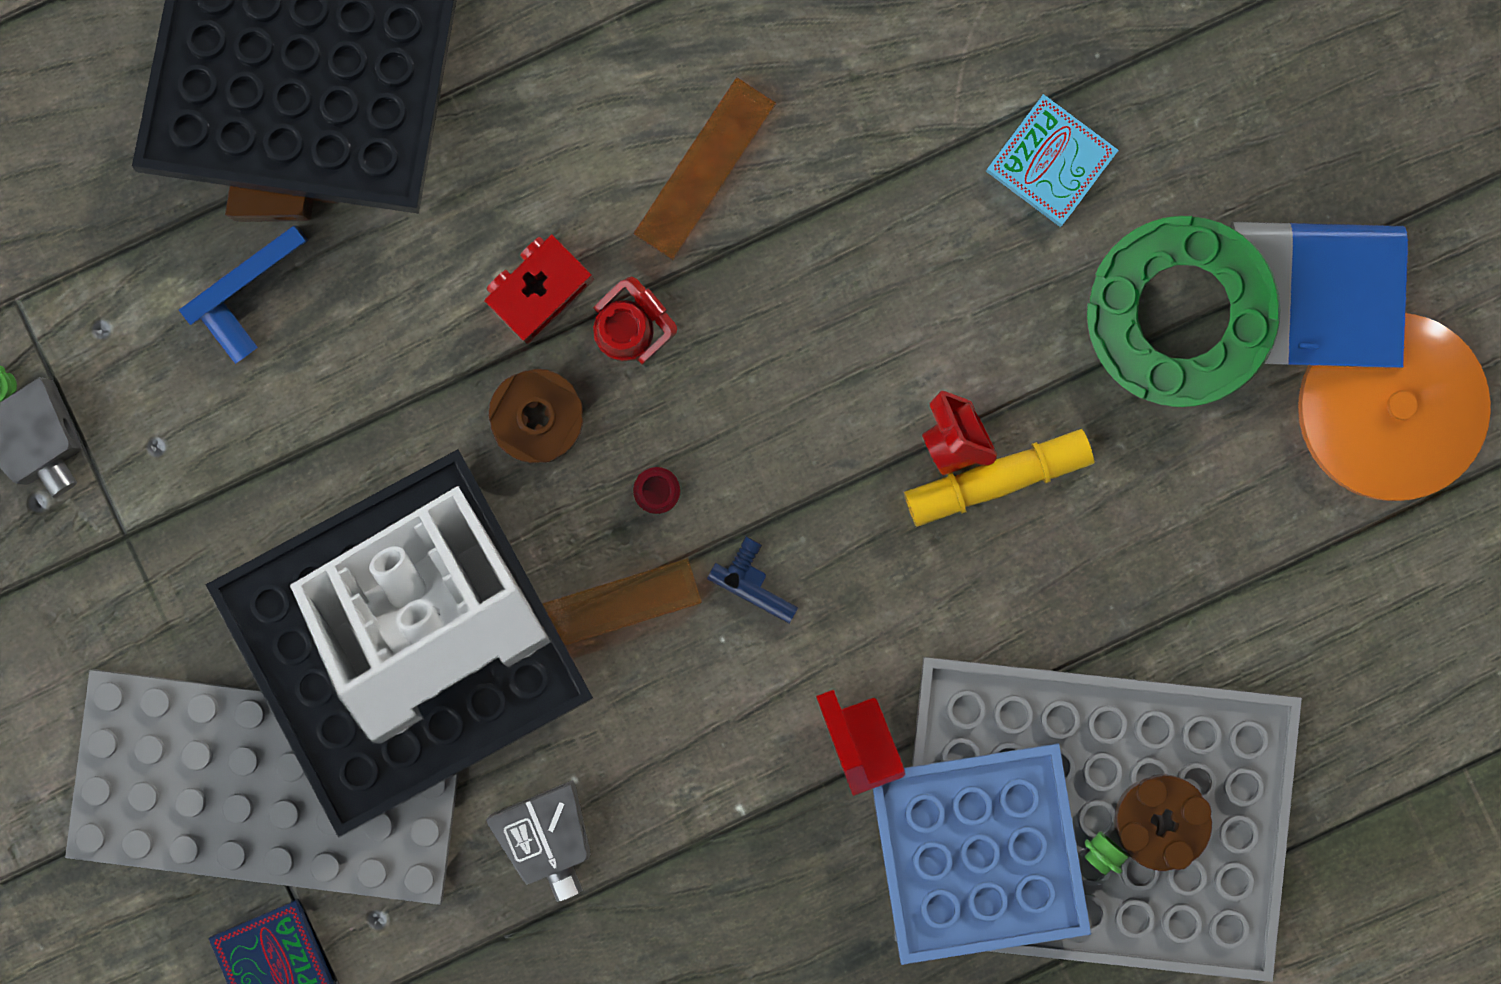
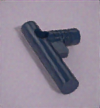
M745 537L741 544L742 548H739L740 552L736 553L737 556L732 561L733 564L726 569L715 563L707 580L790 624L798 607L761 588L766 574L751 566V563L754 562L753 559L756 558L755 555L758 554L762 545L749 537ZM731 573H737L739 575V586L735 588L725 583V577Z

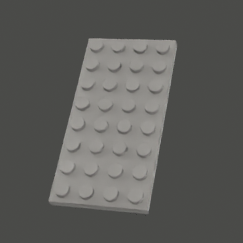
M93 669L89 670L65 858L441 905L445 888L459 773L343 837H338L261 690Z

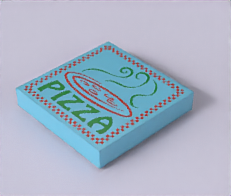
M1043 94L987 168L986 172L1061 227L1118 152V149Z

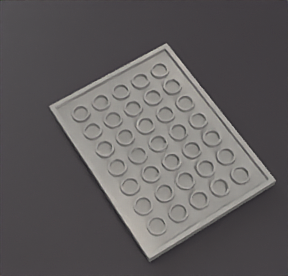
M923 657L912 766L1056 743L1060 745L1091 935L991 950L990 952L1273 982L1302 698ZM1169 774L1188 781L1200 791L1211 807L1212 832L1203 853L1187 868L1169 871L1152 870L1140 865L1129 856L1121 866L1122 873L1119 874L1111 870L1107 875H1104L1085 858L1089 851L1084 843L1085 840L1092 841L1099 831L1111 838L1124 850L1115 829L1114 815L1120 797L1135 782L1138 783L1144 778L1152 777V775ZM1165 809L1162 815L1154 814L1152 816L1151 823L1157 826L1156 835L1162 836L1166 830L1172 831L1176 823L1171 820V810ZM894 930V941L897 942L896 933Z

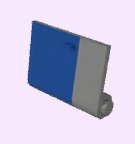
M1271 222L1231 223L1230 228L1246 237L1264 256L1278 286L1281 307L1280 325L1274 347L1264 364L1403 368L1408 237L1404 226Z

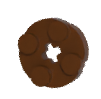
M545 369L523 371L505 379L494 392L489 405L491 430L501 449L513 458L527 463L552 462L570 451L579 439L584 423L583 404L574 387L559 374ZM539 403L544 404L547 407L544 414L549 418L547 425L538 424L534 430L527 427L529 418L524 415L525 409L528 406L535 409Z
M1157 774L1144 778L1138 783L1135 782L1124 791L1115 809L1114 824L1122 847L1137 863L1157 871L1181 870L1190 866L1205 850L1212 832V811L1207 800L1204 799L1194 785L1174 775ZM1165 809L1171 810V820L1176 823L1172 831L1166 830L1162 836L1156 835L1157 826L1151 823L1152 816L1154 814L1162 815Z

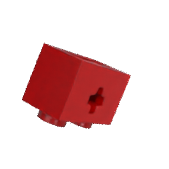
M552 234L545 241L541 237L536 238L521 253L520 257L524 262L511 274L507 270L501 272L486 288L490 295L484 301L527 345L594 281L589 271ZM532 276L538 281L545 276L547 277L543 283L547 291L541 297L536 293H532L529 297L525 296L530 290L526 282Z

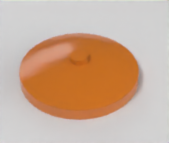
M1405 313L1403 368L1308 365L1300 387L1298 413L1302 435L1307 448L1320 468L1331 479L1360 496L1382 501H1403L1425 497L1438 492L1458 479L1469 468L1481 450L1487 435L1491 401L1486 376L1469 346L1458 335L1442 324L1426 317Z

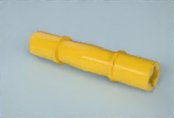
M1079 429L1039 444L1035 442L1031 444L1032 449L998 458L991 465H980L956 476L953 473H949L947 477L905 491L904 496L915 526L919 527L961 512V514L965 513L966 507L1006 496L1041 480L1049 483L1053 478L1093 465L1094 456L1083 429Z

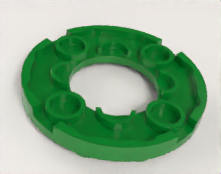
M1193 216L1166 217L1146 223L1124 236L1105 256L1095 274L1096 278L1092 287L1090 302L1087 305L1088 329L1094 350L1100 362L1113 379L1123 388L1142 399L1173 407L1200 406L1221 400L1246 385L1262 368L1274 347L1281 314L1280 296L1274 274L1264 256L1252 242L1236 230L1222 223ZM1177 265L1198 266L1212 273L1225 287L1231 304L1229 325L1221 341L1207 353L1191 359L1171 358L1156 351L1144 338L1138 322L1139 299L1146 285L1161 271Z

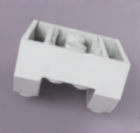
M458 486L290 585L338 695L369 739L379 744L396 734L404 732L409 726L423 719L417 706L419 703L436 696L441 690L466 675L479 670L499 656L501 661L507 667H510L550 643L549 638L518 584Z

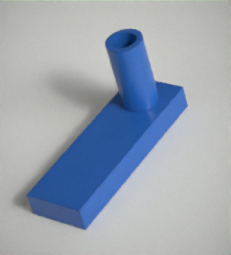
M298 225L292 226L180 308L179 312L189 325L202 320L235 364L258 347L224 302L306 243L308 238Z

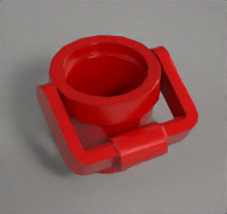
M628 277L620 281L593 307L599 313L593 326L594 340L600 351L613 360L625 362L637 359L643 365L677 333V326L666 313L667 309L649 288L646 290L635 277ZM625 289L635 298V302L628 300L612 302ZM655 321L664 334L651 346L654 337L653 322Z
M943 390L940 391L929 403L937 424L924 432L922 437L941 474L944 476L976 463L983 466L993 464L997 459V453L982 421L975 411L972 401Z

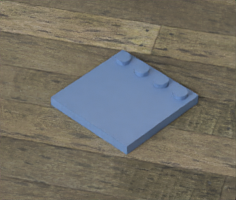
M1058 743L905 767L906 775L903 778L872 789L901 965L1091 935L1060 745Z

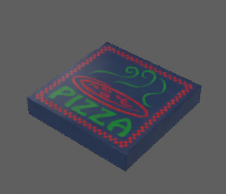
M299 899L208 938L227 984H334Z

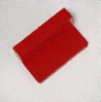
M834 689L816 696L853 796L903 778L906 775L876 698L841 709Z

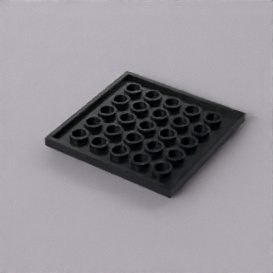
M165 0L132 162L133 169L138 173L419 214L457 0Z
M459 449L205 584L338 837H343L594 699ZM458 486L518 584L549 638L550 643L510 667H507L499 656L479 670L466 675L441 690L436 696L419 703L417 706L423 719L383 743H375L369 739L338 695L290 585Z

